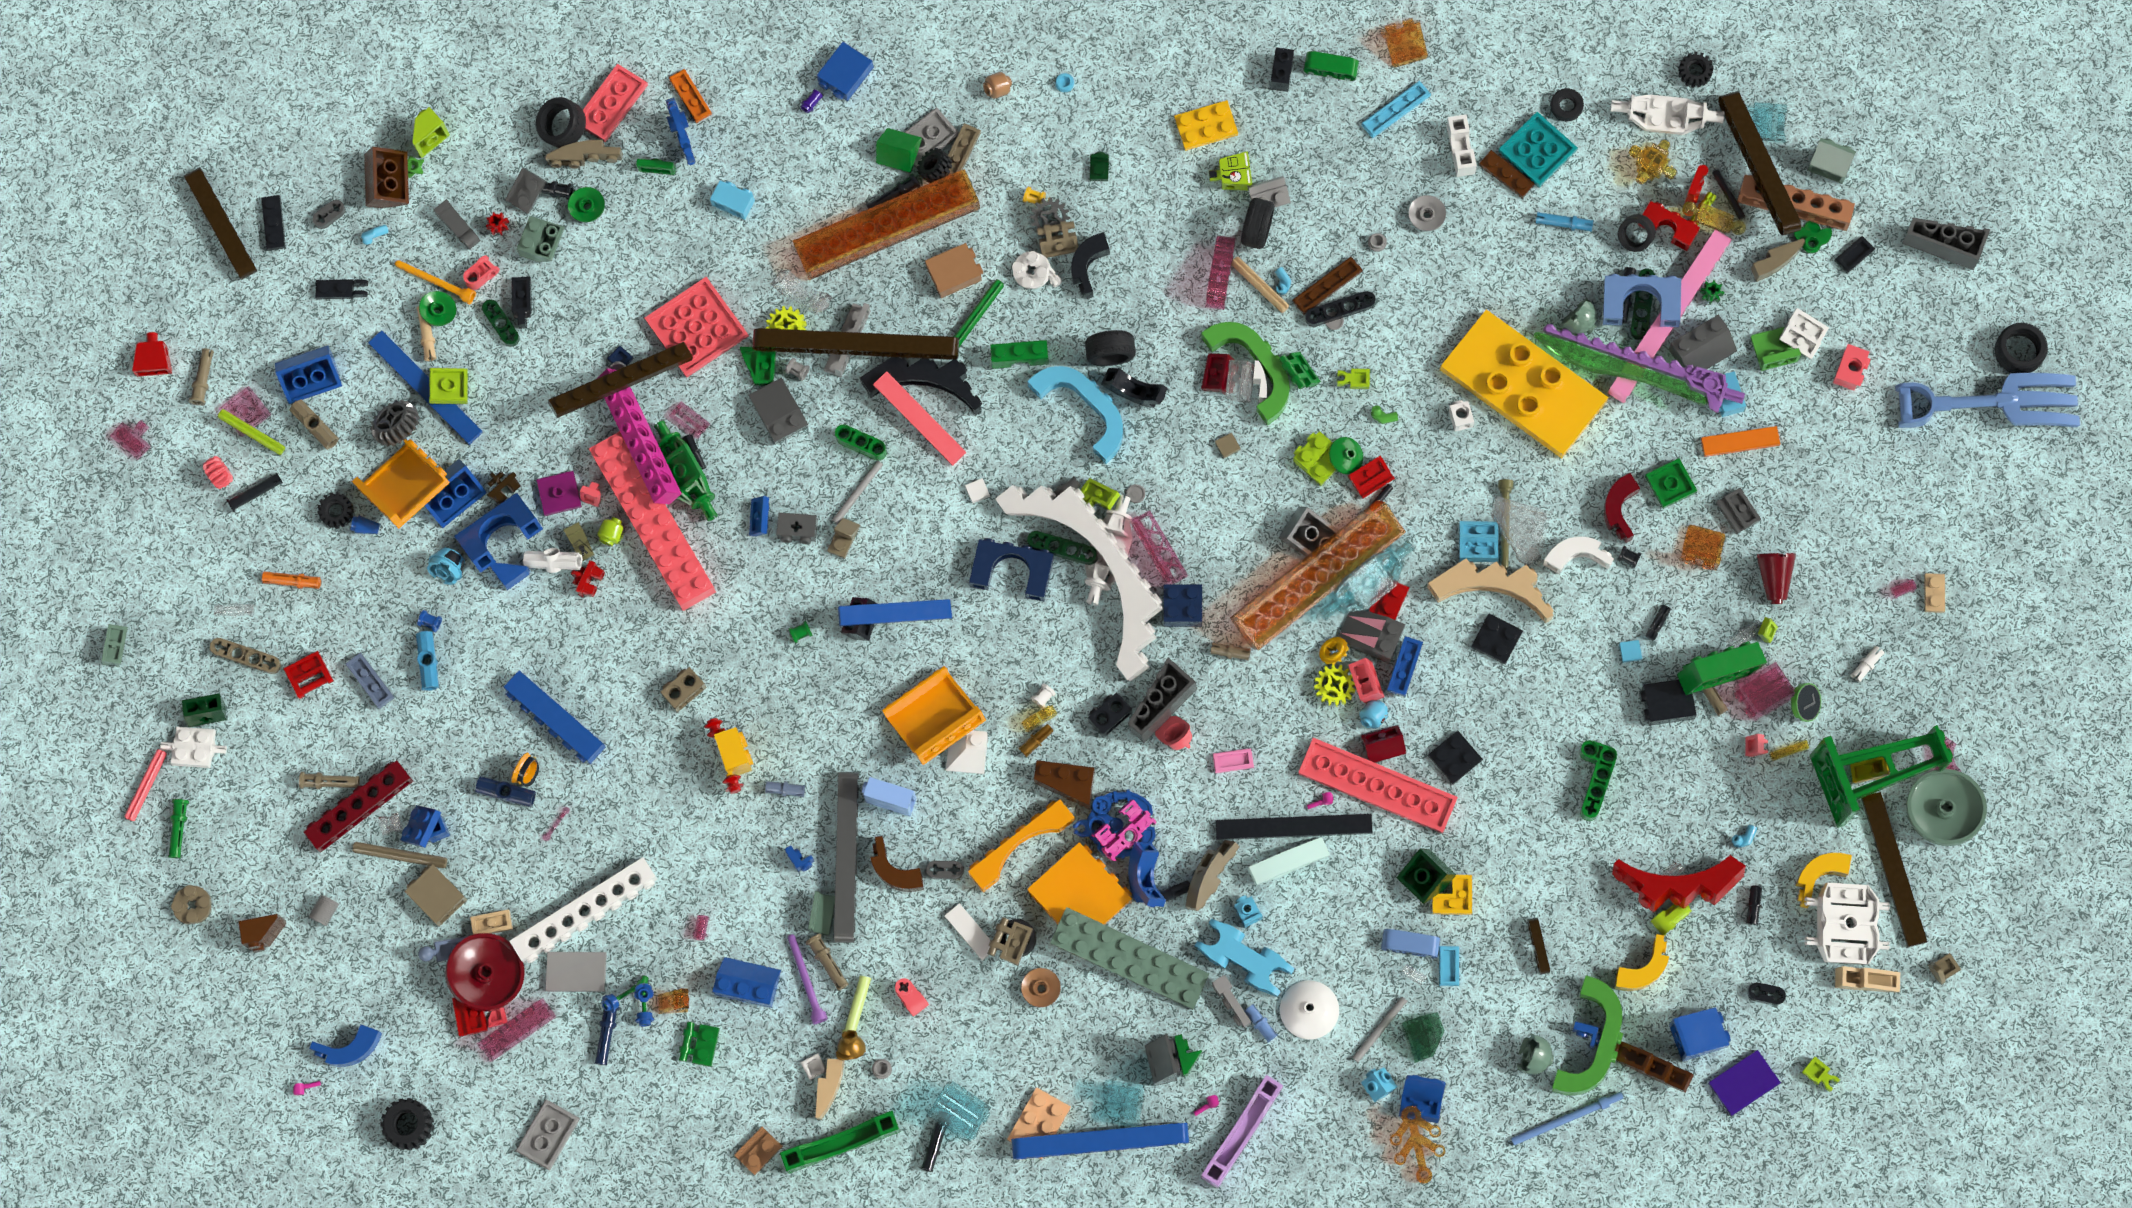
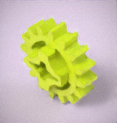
M782 306V311L776 308V314L770 313L771 320H766L767 325H769L766 327L768 329H784L785 324H788L787 329L806 330L804 327L807 326L806 321H803L805 319L804 315H799L798 309L793 312L792 306L788 310L785 309V306Z
M1333 664L1331 669L1325 666V672L1319 671L1318 675L1320 678H1315V682L1318 684L1314 685V690H1319L1316 696H1322V703L1327 700L1328 706H1331L1332 702L1335 703L1336 707H1338L1339 702L1345 705L1346 698L1351 700L1352 696L1350 693L1355 694L1356 689L1352 688L1355 686V683L1351 681L1353 679L1352 675H1348L1349 669L1347 668L1343 671L1342 665L1338 669ZM1327 678L1328 683L1322 687L1323 680ZM1332 681L1335 684L1339 683L1338 689L1335 686L1332 687ZM1348 684V689L1344 694L1343 687Z

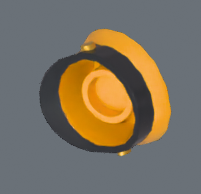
M528 752L521 756L512 772V783L523 784L525 787H529L534 783L539 773V764L536 757H531Z

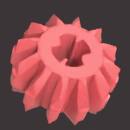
M214 456L203 464L205 474L216 488L226 487L233 481L231 472L221 458Z

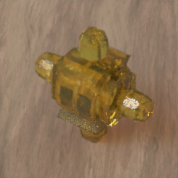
M1662 140L1658 145L1653 143L1651 147L1646 145L1643 150L1637 145H1632L1628 153L1634 159L1637 158L1635 164L1638 166L1636 171L1638 173L1636 177L1637 183L1643 185L1648 179L1650 181H1653L1655 177L1660 179L1663 174L1668 179H1674L1677 170L1672 166H1668L1671 160L1668 158L1670 153L1668 152L1670 147L1668 141Z

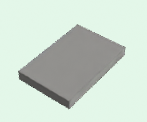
M937 107L904 132L922 138L914 166L916 168L920 166L917 163L922 160L921 156H925L926 151L930 152V149L935 148L942 150L954 141L959 134Z
M547 952L546 992H605L607 953Z
M546 1099L517 1147L516 1152L550 1171L580 1118Z

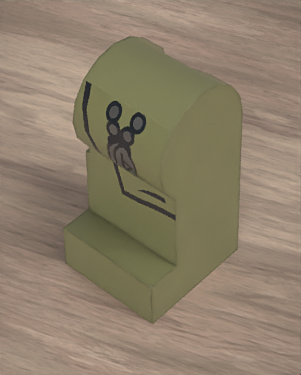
M579 522L564 529L575 552L582 555L583 561L595 555Z

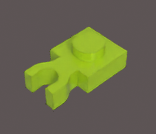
M1351 369V373L1342 370L1337 371V376L1345 378L1343 381H1337V386L1342 387L1350 384V389L1370 388V369Z
M1815 1056L1801 1072L1816 1085L1822 1082L1825 1089L1829 1092L1833 1090L1829 1085V1080H1833L1836 1084L1840 1081L1838 1077L1829 1075L1830 1068Z

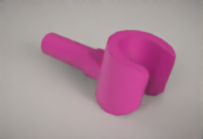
M1331 792L1322 793V800L1308 804V809L1319 805L1332 804L1333 794Z
M320 1081L308 1084L297 1083L293 1087V1094L304 1095V1089L320 1086L321 1083Z
M1216 1095L1207 1097L1208 1104L1194 1111L1195 1116L1209 1108L1217 1107L1219 1105L1218 1097Z

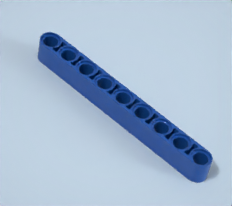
M1188 1123L1015 1138L1011 1139L1013 1160L1169 1146L1178 1145L1179 1143L1188 1144L1189 1133Z

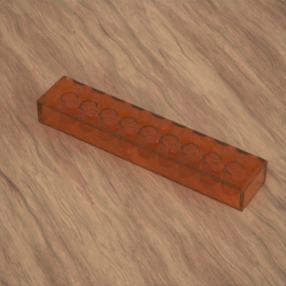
M965 169L795 239L792 242L808 280H812L979 210L980 203Z
M1376 500L1231 616V621L1250 647L1259 651L1405 534L1406 531L1387 504Z

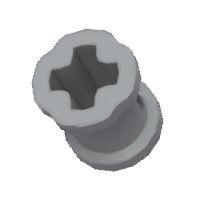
M792 358L785 369V373H791L797 376L800 381H803L810 370V366H804L796 362L795 358Z

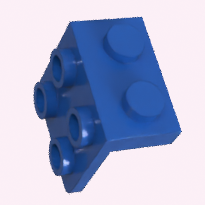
M1407 1075L1399 1116L1438 1123L1446 1083L1435 1078L1430 1079L1418 1075Z

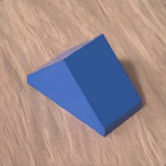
M496 562L490 566L507 590L530 575V570L527 566Z

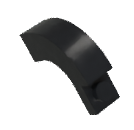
M1104 232L1093 235L1082 242L1072 258L1071 275L1073 285L1078 284L1081 295L1085 294L1086 299L1094 297L1087 275L1088 267L1094 260L1110 255V248Z
M1108 368L1101 382V385L1116 395L1150 408L1160 405L1165 399V394L1168 390L1163 384H1148L1139 381L1120 368Z

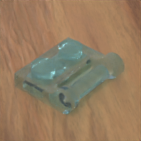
M1754 102L1753 122L1762 141L1786 142L1784 130L1787 105ZM1773 112L1778 113L1777 133H1772Z

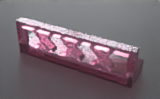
M1149 510L1139 517L1136 516L1131 519L1130 523L1165 583L1176 584L1188 577L1187 572L1151 511ZM1147 516L1152 522L1150 530L1145 529L1140 521ZM1152 533L1160 535L1162 539L1160 546L1153 543L1151 539ZM1161 550L1170 552V563L1163 560L1160 555ZM1171 566L1179 568L1183 575L1175 579L1170 572Z
M541 998L477 1044L484 1051L490 1062H493L557 1016L546 1000Z

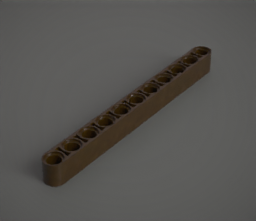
M757 328L753 331L752 349L767 352L954 360L958 359L959 338Z

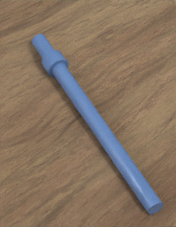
M1618 1092L1608 1097L1603 1096L1597 1099V1102L1511 1138L1513 1145H1517L1596 1110H1604L1610 1107V1104L1624 1099L1621 1092Z

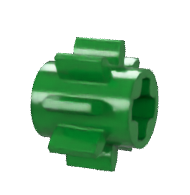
M1715 280L1712 283L1706 281L1704 284L1705 288L1700 290V293L1704 294L1702 301L1708 300L1709 305H1711L1712 301L1719 303V296L1722 297L1724 295V291H1720L1722 284L1715 283Z

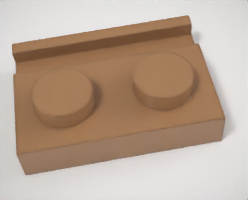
M761 1127L734 1156L756 1175L783 1146Z

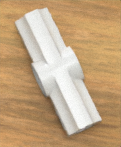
M550 548L545 551H526L523 564L528 568L546 569L549 573H555L562 569L580 570L583 559L579 553L560 552L557 548Z

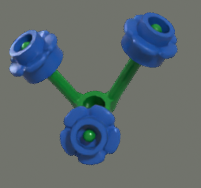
M645 975L641 976L636 985H633L617 997L613 994L603 996V1001L601 1002L603 1009L614 1013L615 1009L619 1007L618 1001L633 992L634 997L642 1002V1012L637 1013L635 1022L639 1023L641 1027L650 1026L651 1022L655 1019L651 1012L646 1011V1002L654 994L651 985L647 983L649 978Z

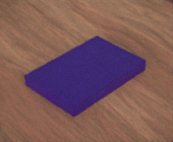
M1757 1050L1708 1084L1728 1113L1733 1116L1781 1084V1082Z

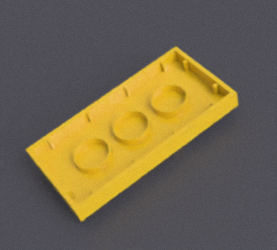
M1487 309L1440 367V371L1561 459L1607 403L1609 398Z

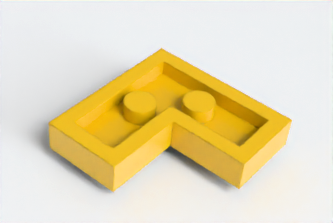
M1456 875L1452 880V894H1438L1433 897L1432 914L1472 915V875Z

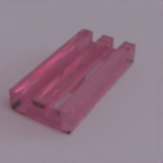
M682 401L669 415L698 439L706 431L707 427L710 426L708 421ZM683 408L704 425L701 427L699 424H697L695 421L689 418L686 414L680 411V409ZM676 413H678L681 417H683L685 420L691 423L699 431L696 432L693 428H691L689 425L683 422L680 418L676 416Z

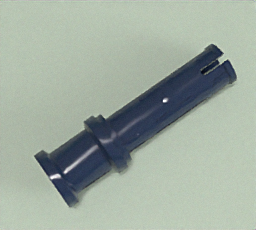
M620 1007L615 1009L614 1013L603 1009L602 1020L599 1021L601 1032L594 1064L607 1066L612 1032L617 1026L615 1020Z

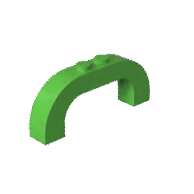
M1237 322L1218 323L1201 332V339L1212 353L1225 344L1236 343L1245 347L1254 360L1260 362L1264 373L1273 385V391L1266 400L1256 406V412L1267 426L1274 422L1286 408L1290 387L1288 375L1282 368V363L1279 360L1280 357L1278 355L1274 356L1271 352L1270 344L1266 340L1263 341L1253 329Z
M1587 975L1584 979L1580 997L1600 1005L1605 1012L1606 1022L1594 1062L1588 1070L1578 1074L1557 1070L1552 1091L1563 1095L1575 1096L1585 1094L1600 1085L1609 1071L1611 1062H1616L1618 1052L1615 1051L1617 1044H1621L1624 1034L1620 1032L1622 1027V1007L1617 995L1606 983Z

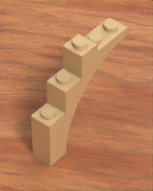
M1466 558L1430 581L1427 586L1438 603L1453 595L1464 592L1492 591L1511 596L1523 602L1535 611L1545 623L1553 618L1554 611L1549 603L1545 604L1541 598L1543 596L1537 587H1533L1537 583L1538 576L1535 570L1529 568L1527 564L1507 577L1508 573L1505 567L1499 565L1497 561L1477 574L1478 570L1475 564L1469 562Z

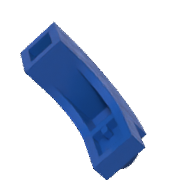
M1134 842L1128 866V879L1132 896L1136 902L1144 903L1148 907H1164L1166 899L1158 891L1154 882V868L1159 852L1152 843Z
M360 1024L356 1037L346 1047L335 1049L312 1041L309 1049L315 1051L314 1055L325 1059L327 1056L325 1063L335 1067L352 1066L365 1060L375 1050L382 1033Z

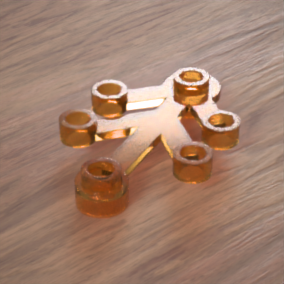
M1407 1106L1401 1113L1403 1122L1396 1133L1391 1134L1390 1142L1394 1146L1400 1145L1402 1136L1409 1127L1411 1136L1401 1151L1395 1154L1394 1161L1397 1165H1403L1406 1162L1407 1155L1414 1146L1419 1168L1416 1172V1178L1420 1183L1425 1184L1431 1181L1432 1171L1426 1166L1422 1145L1433 1151L1437 1157L1444 1156L1446 1151L1442 1144H1436L1420 1134L1417 1125L1429 1131V1134L1434 1138L1440 1136L1441 1128L1421 1118V1112L1417 1107ZM1413 1112L1415 1117L1409 1119L1407 1117L1408 1113ZM1438 1128L1439 1133L1432 1134L1431 1130ZM1398 1136L1400 1140L1395 1143L1392 1141V1138ZM1441 1147L1443 1153H1436V1148ZM1397 1156H1403L1404 1160L1402 1162H1398L1396 1160ZM1426 1171L1428 1176L1423 1178L1420 1173Z

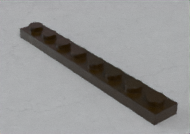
M682 342L548 399V404L556 418L692 361L693 356L686 344Z

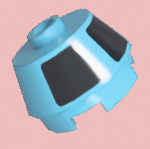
M445 547L430 556L427 570L434 578L438 576L445 580L444 584L454 585L457 580L462 578L465 560L455 550Z

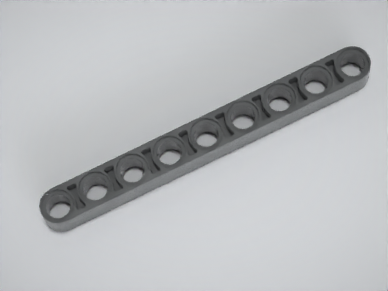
M858 772L838 773L835 943H855L854 913H856L855 875H857Z

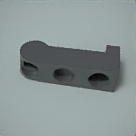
M447 199L434 209L437 217L469 250L480 242L476 233L462 219Z

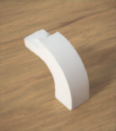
M1572 537L1558 543L1549 552L1543 565L1560 575L1565 565L1576 557L1590 558L1607 569L1612 565L1614 558L1606 550H1599L1600 541L1589 537Z

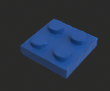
M416 805L410 814L407 826L402 831L400 840L407 844L425 848L441 812L436 809Z

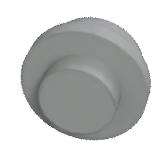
M1380 233L1372 234L1368 239L1369 248L1375 252L1384 250L1387 245L1385 236Z
M879 1059L873 1064L872 1072L878 1079H886L892 1072V1066L889 1061Z

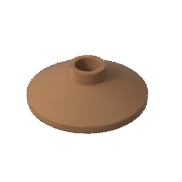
M1037 968L1026 974L1022 981L1021 990L1024 999L1030 1005L1047 1007L1058 999L1061 985L1054 972L1045 968ZM1040 985L1045 987L1043 992L1037 990Z

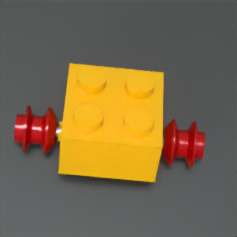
M718 718L710 719L704 728L710 731L707 736L716 740L727 772V777L722 782L728 785L725 792H730V794L738 793L744 786V784L738 781L741 778L740 775L752 771L751 765L754 764L749 750H745V747H748L742 731L738 732L736 727L728 730L721 728L720 725L723 721L718 720Z

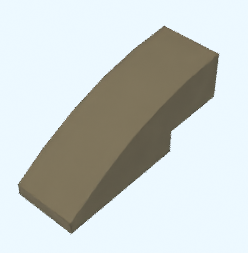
M1804 238L1770 249L1766 254V259L1754 262L1751 270L1756 282L1768 278L1785 267L1802 249L1805 243Z

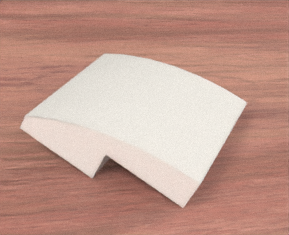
M1796 308L1779 340L1793 349L1799 348L1801 354L1812 359L1829 327Z

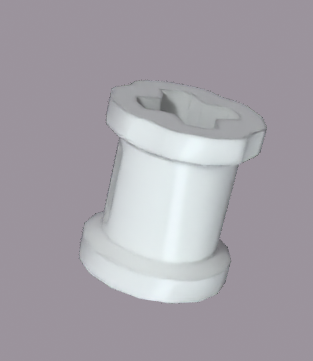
M1045 683L1041 685L1042 688L1037 694L1031 697V700L1042 709L1046 707L1047 701L1056 695L1055 691Z

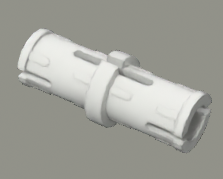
M1874 646L1868 655L1860 660L1859 666L1850 676L1854 679L1859 674L1855 680L1860 683L1869 670L1872 671L1874 669V664L1884 654V651L1881 649L1875 655L1879 647Z

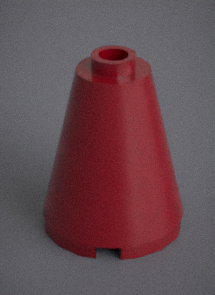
M1796 553L1757 554L1768 601H1771V604H1783V600H1787Z

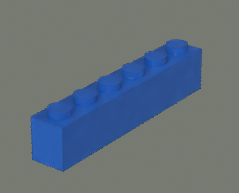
M520 670L504 686L507 691L505 695L513 702L517 700L521 703L519 707L527 714L531 712L535 716L533 719L540 726L545 724L549 728L547 732L555 739L560 737L563 740L561 744L569 751L571 749L576 751L577 754L575 756L581 762L587 761L591 764L606 748L596 736Z

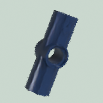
M482 776L477 780L475 792L478 794L530 808L534 804L536 791ZM505 788H509V794L506 796H502V790Z

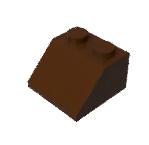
M278 914L238 921L241 943L255 953L265 951V948L272 945L285 927L286 920Z

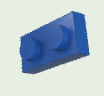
M760 496L751 499L749 536L757 537L767 534L769 497Z

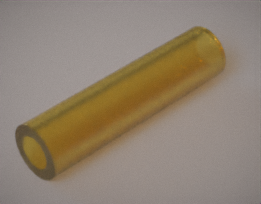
M1803 740L1769 752L1772 761H1776L1809 749V744L1807 740Z

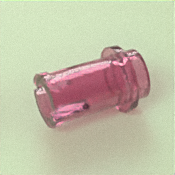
M1908 578L1905 582L1890 587L1895 599L1909 592L1914 593V590L1917 589L1914 580H1909Z
M697 915L695 932H692V935H694L693 939L705 941V938L708 936L706 931L710 917Z

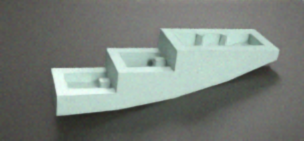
M1321 837L1248 867V870L1257 886L1308 866L1312 862L1324 859L1330 854Z

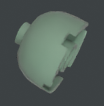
M1586 298L1577 305L1573 312L1571 311L1562 321L1561 326L1575 336L1586 332L1590 334L1597 327L1595 325L1598 318L1597 310Z
M1530 1033L1531 1037H1525L1520 1046L1519 1054L1523 1053L1521 1063H1517V1068L1519 1071L1535 1075L1542 1073L1548 1066H1551L1554 1056L1552 1055L1551 1045L1546 1039Z

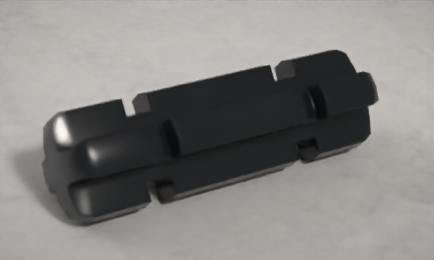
M1661 605L1659 613H1657L1650 626L1651 629L1646 633V638L1652 641L1656 639L1657 632L1661 630L1666 617H1668L1671 611L1670 607Z

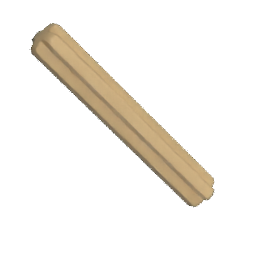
M1240 257L1232 260L1231 265L1281 313H1284L1289 308V304Z

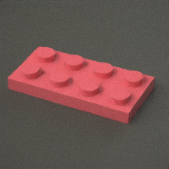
M617 64L583 109L586 116L585 130L606 142L646 89L648 83Z

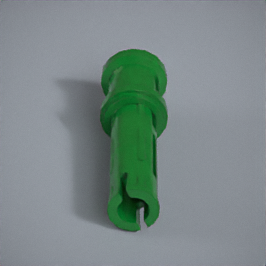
M172 799L173 812L170 815L172 830L168 857L179 859L181 858L184 823L188 819L186 817V810L189 801Z

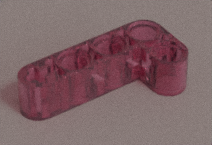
M1217 235L1206 295V307L1225 309L1236 238Z

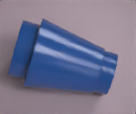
M360 515L358 517L353 516L351 531L359 534H378L380 523Z

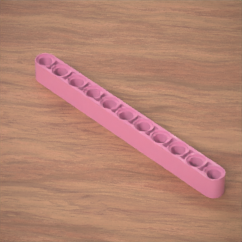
M1716 229L1681 280V317L1732 240ZM1659 313L1634 352L1638 354L1640 351H1646L1654 359L1657 351L1661 349L1666 341L1665 339L1670 335L1674 327H1660ZM1627 362L1609 389L1608 394L1625 403L1626 398L1630 396L1635 388L1637 381L1645 373L1646 367Z

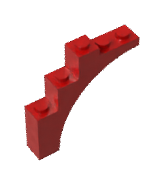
M1729 855L1722 862L1707 870L1688 875L1669 876L1645 872L1618 859L1613 864L1612 875L1618 881L1629 886L1633 892L1638 893V902L1642 907L1654 913L1668 898L1672 903L1679 905L1683 909L1698 895L1706 902H1710L1715 906L1744 877L1746 865Z

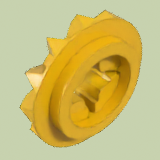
M1341 637L1328 639L1320 648V659L1327 665H1335L1337 661L1341 662V659L1347 656L1346 652L1349 650L1348 643ZM1336 650H1338L1337 653H1333V654H1332V653L1330 652V651H1336Z

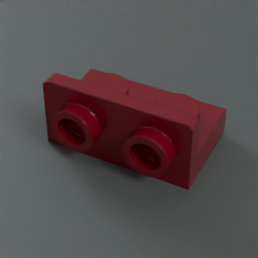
M1208 353L1201 389L1203 391L1222 392L1224 395H1229L1230 389L1233 386L1232 379L1236 370V360L1229 354Z

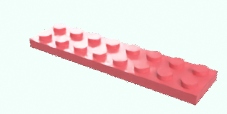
M1316 738L1312 739L1298 772L1299 775L1442 834L1458 798Z

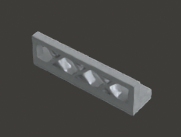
M853 303L841 332L862 333L871 312L870 305L864 303L862 307ZM830 354L824 371L842 378L851 355Z

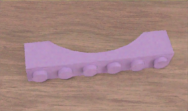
M1268 1075L1264 1077L1235 1126L1202 1173V1179L1217 1189L1220 1187L1282 1091V1084Z

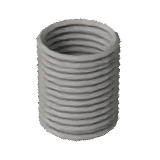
M320 895L309 918L327 926L339 904L324 895Z

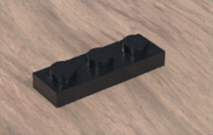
M281 196L261 197L267 251L285 249L286 242Z

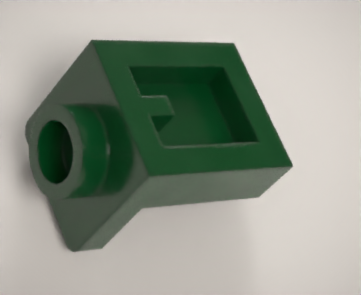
M1103 152L1090 154V181H1108L1109 155Z

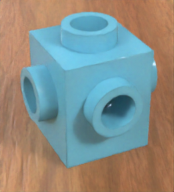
M1384 1067L1378 1071L1375 1068L1366 1074L1367 1078L1361 1082L1374 1102L1384 1098L1397 1088L1391 1075Z

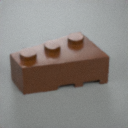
M1036 761L1035 784L1090 810L1095 775L1094 767Z

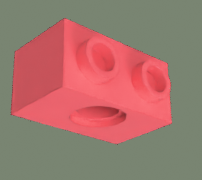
M1848 344L1833 383L1851 390L1861 386L1864 375H1861L1863 369L1867 370L1871 360L1868 358L1869 351ZM1848 366H1855L1857 371L1850 370Z

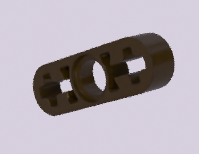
M1537 917L1527 919L1532 945L1535 946L1534 954L1539 974L1550 973V966L1539 920Z

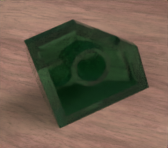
M1438 1012L1422 1015L1401 1024V1029L1414 1062L1417 1063L1433 1057L1445 1031Z

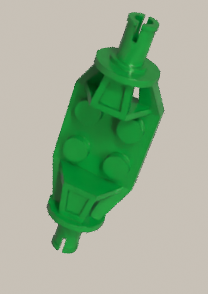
M659 421L654 425V428L661 438L658 441L661 452L682 493L677 499L690 505L694 510L701 508L707 521L714 520L718 517L711 504L715 499V494L711 492L704 472L688 444L681 438L680 433H671L665 421ZM667 447H669L671 450V453L669 455H667L666 452ZM695 494L697 499L694 500L690 495Z

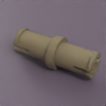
M1212 643V655L1226 656L1227 659L1238 658L1249 661L1250 648L1236 647L1234 644Z

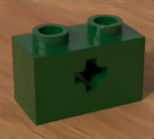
M220 693L182 700L183 717L188 727L227 720L225 703Z

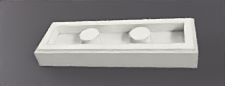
M959 903L945 915V918L983 961L989 956L987 953L990 948L988 946L990 938Z

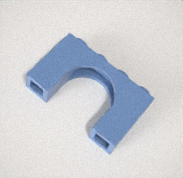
M1610 274L1605 276L1603 325L1622 326L1623 302L1626 297L1637 291H1646L1653 294L1660 303V327L1680 326L1681 278L1676 276L1658 277L1656 275L1639 277L1635 274L1628 276Z

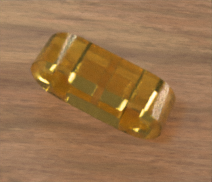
M1050 705L1028 717L1021 724L1026 732H1030L1054 718L1058 713L1053 705Z

